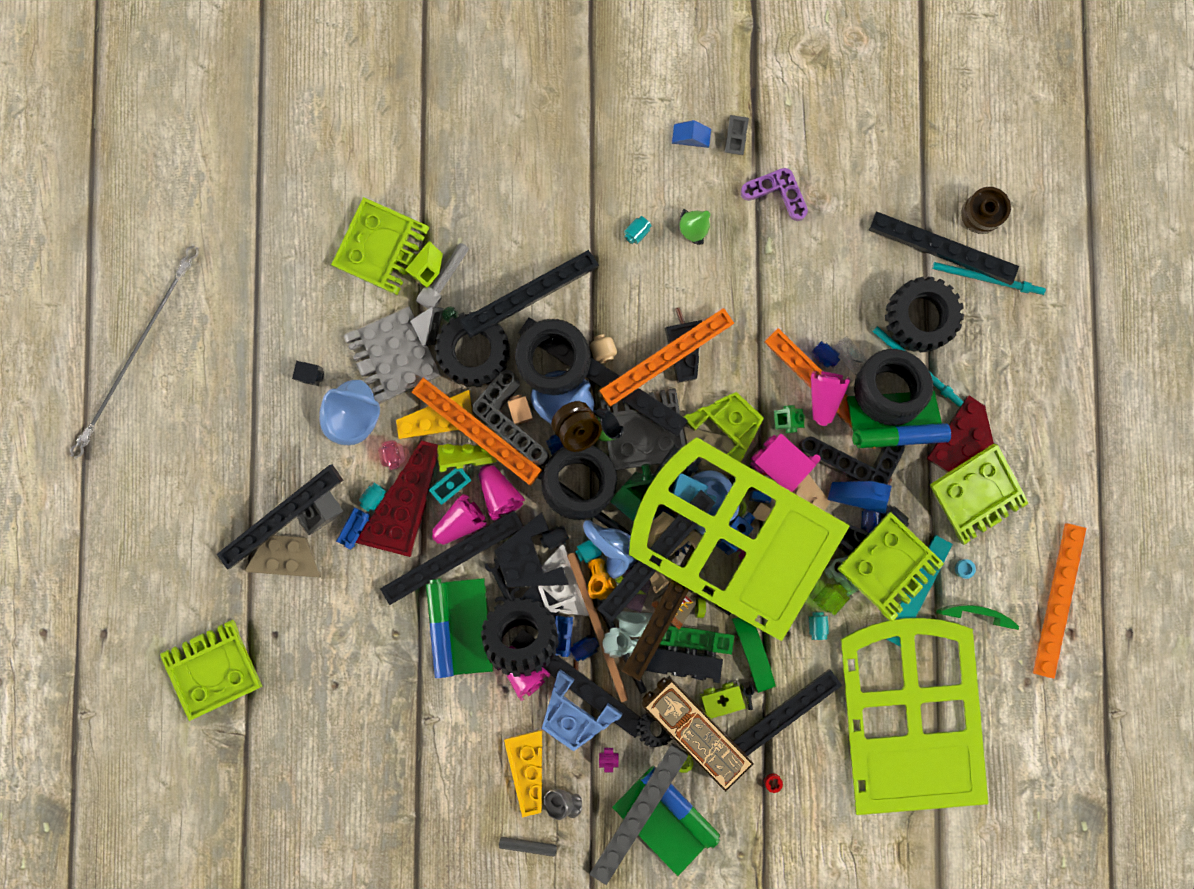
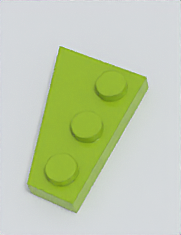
M438 445L440 472H444L448 467L454 466L456 469H461L465 464L478 466L497 462L496 458L479 445Z

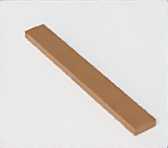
M574 552L567 554L622 703L628 700V695L614 658L610 657V654L604 653L602 642L605 633L592 598L588 594V587Z

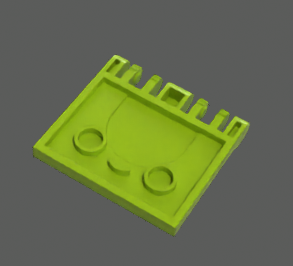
M363 197L331 265L389 293L398 295L401 288L389 283L388 280L398 285H402L403 281L392 276V271L394 269L403 275L408 274L405 268L396 265V263L399 262L407 267L410 265L416 255L403 248L406 246L417 252L419 247L407 241L409 235L418 241H423L425 237L412 231V229L426 235L429 227Z
M997 444L989 446L930 484L962 545L970 542V537L972 539L977 537L972 527L975 523L983 533L987 530L985 524L992 528L1002 521L1000 515L1004 519L1007 518L1009 514L1004 506L1008 503L1010 509L1014 512L1019 510L1018 506L1023 508L1028 505L1020 485Z
M889 512L838 567V570L887 619L893 622L898 616L895 611L901 613L903 610L901 605L893 598L897 595L901 601L909 604L911 599L902 589L910 597L914 598L923 588L917 580L925 585L928 582L926 576L919 569L922 567L928 574L934 576L936 570H939L944 563L895 515Z
M234 620L224 623V626H218L217 629L222 639L219 643L212 630L207 631V637L203 633L190 639V644L187 641L183 642L182 648L187 657L183 660L176 646L171 648V651L167 650L160 654L189 721L263 687Z

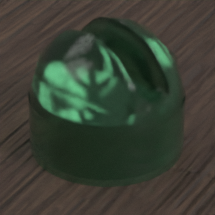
M448 306L443 310L442 317L445 321L449 322L450 318L454 317L455 319L458 317V311L454 310L455 307Z

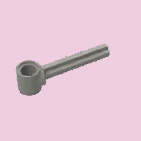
M460 243L431 287H424L418 295L416 302L427 309L435 308L439 305L442 299L440 292L469 250L465 244Z

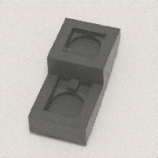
M730 115L725 153L744 155L748 117Z

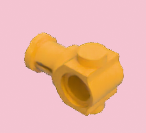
M594 559L588 564V568L592 572V577L588 583V594L592 599H606L617 586L616 581L609 577L608 573H605V561L603 559Z

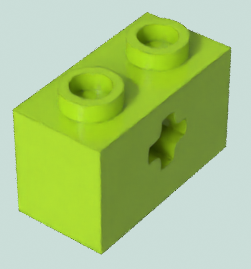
M727 682L722 684V688H707L703 690L704 693L700 694L704 710L711 719L746 709L740 687L737 683ZM721 695H723L724 698H726L724 699L723 704H721L720 701H717L720 700Z

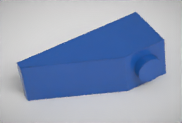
M874 481L832 482L828 500L886 513L892 486Z

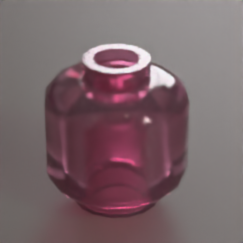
M396 440L381 443L382 446L378 448L381 465L388 467L389 470L399 468L400 464L405 461L402 444L397 443Z

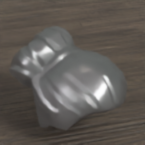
M552 789L544 796V804L548 816L553 819L562 820L567 816L575 818L582 811V800L579 794L571 795L561 789Z

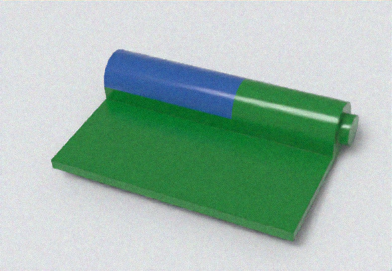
M933 391L930 402L915 419L898 426L884 425L872 420L861 410L855 396L846 397L853 430L852 441L858 449L945 443L951 439L949 424L942 423L935 391ZM911 393L882 395L890 401L902 403L910 400Z
M485 578L441 582V579L429 580L430 584H426L434 677L446 678L461 674L493 672V663H490L487 658L481 638L482 625L487 620L486 616L488 615Z
M655 766L650 767L612 806L622 819L625 818L656 769ZM670 784L639 833L640 838L677 876L687 868L704 848L708 849L711 847L713 849L720 842V834L672 784Z

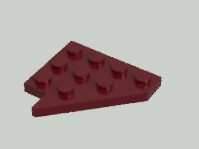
M970 395L966 396L964 403L959 407L949 423L951 429L950 441L936 443L927 460L948 473L993 445L994 442L985 405Z

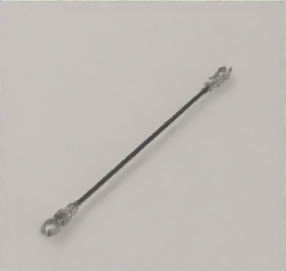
M192 244V246L186 249L187 256L183 257L179 262V267L176 271L173 283L171 284L169 290L167 291L162 302L157 308L155 314L153 315L151 321L146 327L140 340L138 341L133 352L128 358L126 364L124 365L122 371L117 377L104 402L99 408L93 421L84 429L83 433L78 436L76 441L77 445L71 447V457L74 456L73 449L76 446H80L81 453L78 456H75L74 459H77V457L83 455V447H86L91 440V435L94 432L95 423L97 422L102 411L107 405L109 399L111 398L113 392L118 386L120 380L122 379L124 373L129 367L135 354L137 353L142 342L147 336L149 330L151 329L153 323L158 317L171 292L176 286L178 280H180L185 275L186 271L191 268L193 263L192 259L197 258L199 254V247L195 248L196 255L190 257V259H188V251L194 248L195 245Z

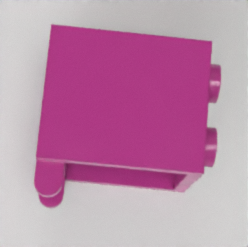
M779 434L777 436H770L763 445L766 447L763 450H758L750 458L753 461L749 465L761 475L774 480L780 486L793 492L821 460V457L819 455L807 457L783 434Z

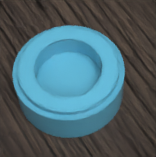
M962 559L955 565V573L960 578L969 579L976 572V566L971 560Z

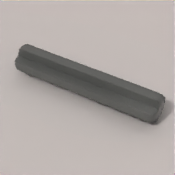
M501 837L499 841V848L552 857L556 855L557 846L554 844Z

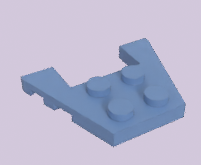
M560 669L556 677L542 729L572 751H575L592 739L594 735L607 728L615 720L621 718L623 713L608 703L599 717L595 719L564 697L574 679Z

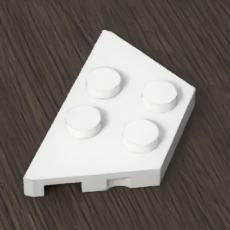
M561 545L542 567L544 573L563 567L569 585L538 586L542 600L550 612L560 611V613L588 616L587 608L567 557V551L565 546ZM544 590L559 603L549 606ZM564 606L563 609H555L557 607Z

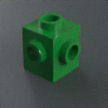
M795 405L783 406L784 409L774 410L775 430L796 433L797 429L805 428L803 409H797Z

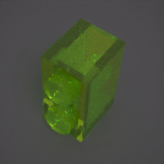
M827 583L813 601L826 613L835 616L848 602L850 597L846 595L848 591L840 584Z

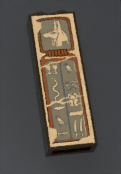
M670 675L667 678L663 677L657 683V688L653 692L649 691L642 698L641 704L643 708L726 792L754 763Z

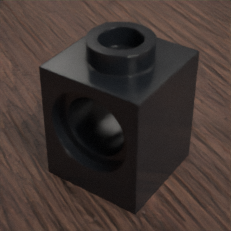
M296 360L292 379L297 382L319 386V383L324 379V371L319 365Z

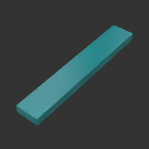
M934 535L928 548L944 563L953 544ZM922 567L919 569L926 576L928 582L925 585L917 580L923 588L914 598L905 592L911 599V602L906 604L900 601L899 604L903 610L901 613L895 611L898 614L896 619L916 618L940 569L936 570L934 576L928 574ZM899 636L886 639L900 646Z

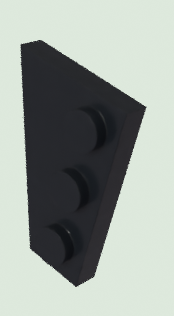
M702 320L666 327L665 332L668 344L700 324ZM699 348L673 365L677 383L697 379Z

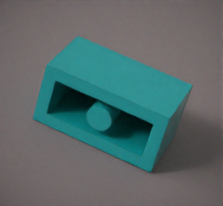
M454 468L433 485L429 491L442 505L471 482V478L462 468Z

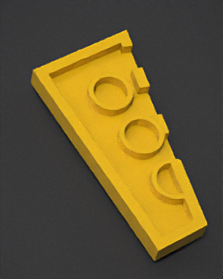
M470 390L450 397L473 416ZM430 406L396 420L399 439L459 430Z
M541 729L504 739L522 818L542 813Z

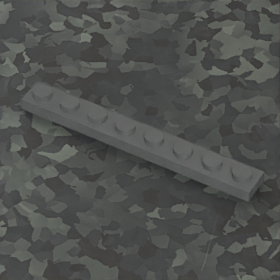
M671 743L590 872L592 877L605 885L608 884L689 755L686 751Z

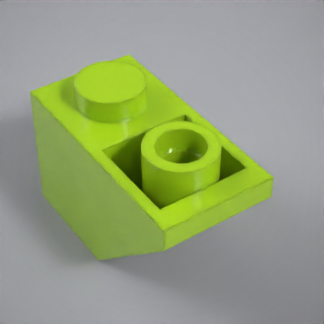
M429 241L405 271L417 282L428 288L440 273L443 253Z

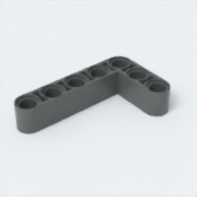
M503 370L474 402L473 411L535 465L544 466L549 460L548 452L499 411L520 386V380L512 371ZM512 378L511 382L506 384V381ZM500 392L498 397L494 398V395ZM487 407L486 411L481 413V410ZM497 418H500V421L497 424H494L495 420ZM514 429V432L508 436V432ZM528 440L526 446L521 447L522 442ZM538 452H542L541 456L535 459V455Z

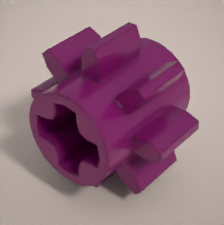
M604 748V753H599V768H604V773H613V768H619V753H613V748Z

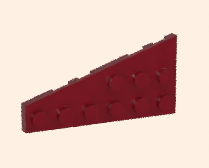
M421 440L355 543L408 557L412 556L438 459V444Z

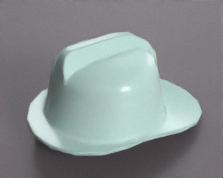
M621 611L616 618L619 620V628L623 632H627L630 637L641 636L653 613Z

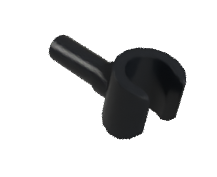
M749 682V687L746 689L743 683H741L740 688L746 696L748 710H753L751 698L755 690L751 682Z

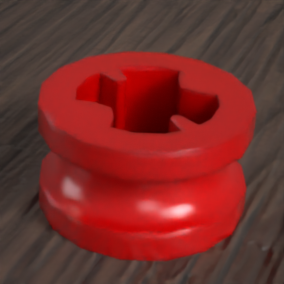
M775 773L766 776L764 783L767 790L771 793L781 791L783 781L780 776ZM776 779L778 786L774 785V788H771L769 781Z

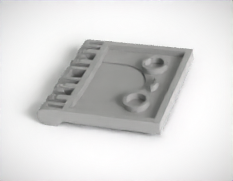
M410 306L344 335L346 343H352L348 346L350 350L365 346L366 351L355 354L353 358L357 361L367 356L370 357L356 365L362 377L374 372L377 373L364 379V383L371 384L380 379L382 385L371 388L373 394L385 390V392L374 396V400L379 404L415 388L423 377L431 381L441 376L429 347L421 344L411 323L415 316Z

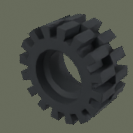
M648 712L641 716L642 718L638 720L640 725H637V729H640V732H637V735L642 736L640 741H645L644 745H650L653 748L667 745V742H671V736L662 726L661 734L658 737L652 735L650 725L656 720Z

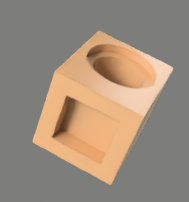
M516 395L511 397V401L507 403L514 424L519 425L532 421L533 417L526 396Z

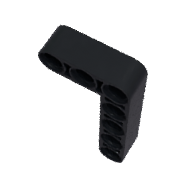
M812 436L806 437L799 442V450L808 457L819 455L821 457L820 463L856 482L873 481L874 477L878 476L881 479V483L887 485L905 451V445L898 446L897 452H893L891 446L882 447L873 467ZM806 441L812 442L813 449L811 451L805 448L804 444ZM824 449L828 450L830 453V458L828 460L822 457V451ZM841 458L845 459L847 462V466L845 469L841 468L839 465V460ZM884 459L889 461L890 466L888 469L882 466ZM858 467L864 470L863 477L857 476L856 470Z

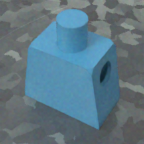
M680 473L675 479L672 493L690 503L700 490L707 494L708 486ZM707 494L712 500L716 502V496Z

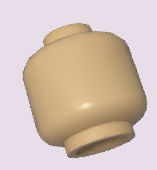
M605 334L594 337L595 341L590 344L593 359L601 364L613 361L614 356L617 354L613 339L605 337Z

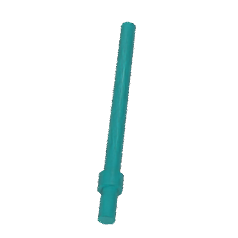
M934 262L932 265L934 270L1018 289L1020 292L1027 294L1031 292L1044 295L1046 292V288L1032 285L1031 282L1014 281L1012 285L972 270Z
M878 326L872 331L890 348L906 351ZM930 372L933 385L941 391L940 394L945 398L948 397L954 404L960 407L964 401L953 392L954 390L949 385L943 384Z

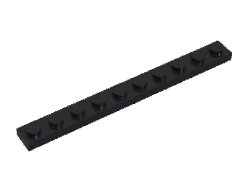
M528 317L518 333L523 335L527 328L538 322ZM550 338L538 345V347L571 367L574 361V349L567 341L560 338ZM590 357L591 362L588 374L586 375L587 379L604 388L620 377ZM639 388L621 399V401L676 437H678L688 422L686 418Z

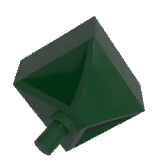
M643 464V474L635 472L610 501L633 522L640 503L655 478L653 473H651L650 464Z

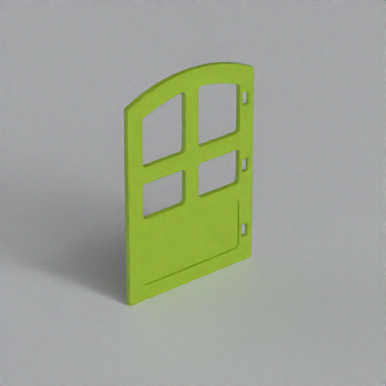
M696 437L668 460L648 487L634 519L628 554L776 639L783 641L850 525ZM698 457L704 458L735 477V482L713 516L668 490L680 473ZM750 487L756 488L776 501L772 511L754 539L729 526V521ZM659 504L669 507L705 528L703 537L684 567L675 564L647 547L651 524ZM719 539H725L746 552L745 557L725 590H721L699 577L701 569ZM652 555L662 560L660 566L649 561ZM705 585L715 590L712 596L702 591ZM758 615L767 619L765 626L755 621Z
M901 618L895 619L893 622L887 620L869 625L842 638L841 650L856 815L989 804L973 629L940 619ZM915 635H932L958 642L961 670L960 684L919 687ZM899 636L904 687L896 690L861 692L857 651L877 641ZM848 659H854L855 670L849 671ZM963 700L966 726L964 730L923 733L920 707L922 703ZM892 705L906 706L908 728L906 735L865 738L862 712L864 708ZM853 719L859 720L860 730L854 731ZM858 780L865 781V791L859 792Z

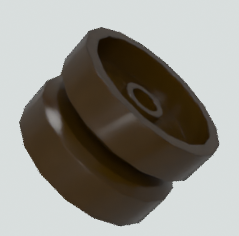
M983 187L977 190L963 204L961 210L962 221L971 232L988 234L1001 226L1009 218L1011 202L1007 194L1001 189Z
M581 401L570 402L562 406L553 416L551 423L553 431L559 437L563 446L572 452H579L590 448L596 443L602 432V425L598 418L594 415L591 408Z

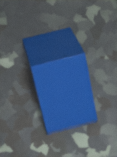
M695 120L674 124L672 144L709 148L711 128Z

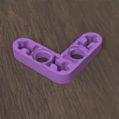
M781 168L746 182L742 186L740 193L744 200L751 201L779 190L788 213L794 221H801L807 215L806 203L792 171L788 168ZM782 174L784 176L788 175L786 182L789 186H787L785 189L783 188L786 186L785 180H780ZM769 180L772 183V187L770 189L763 188L762 181ZM756 183L758 184V189L754 190L752 195L745 193L747 187L752 190L756 188ZM788 190L795 191L796 198L789 199L786 196V192ZM797 201H799L797 203V208L799 210H803L801 216H799V214L794 213L796 210V206L794 203H796Z

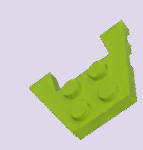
M737 392L684 416L688 420L687 424L694 431L707 419L713 421L736 444L727 455L739 462H742L764 419Z

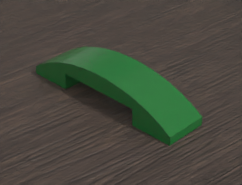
M959 604L937 609L936 612L937 614L961 618L962 611L994 617L993 625L1019 630V625L1000 612L985 607Z
M739 617L733 618L732 621L745 653L757 692L776 687L757 628Z
M670 625L660 644L732 655L734 635L688 627L678 629L676 626Z

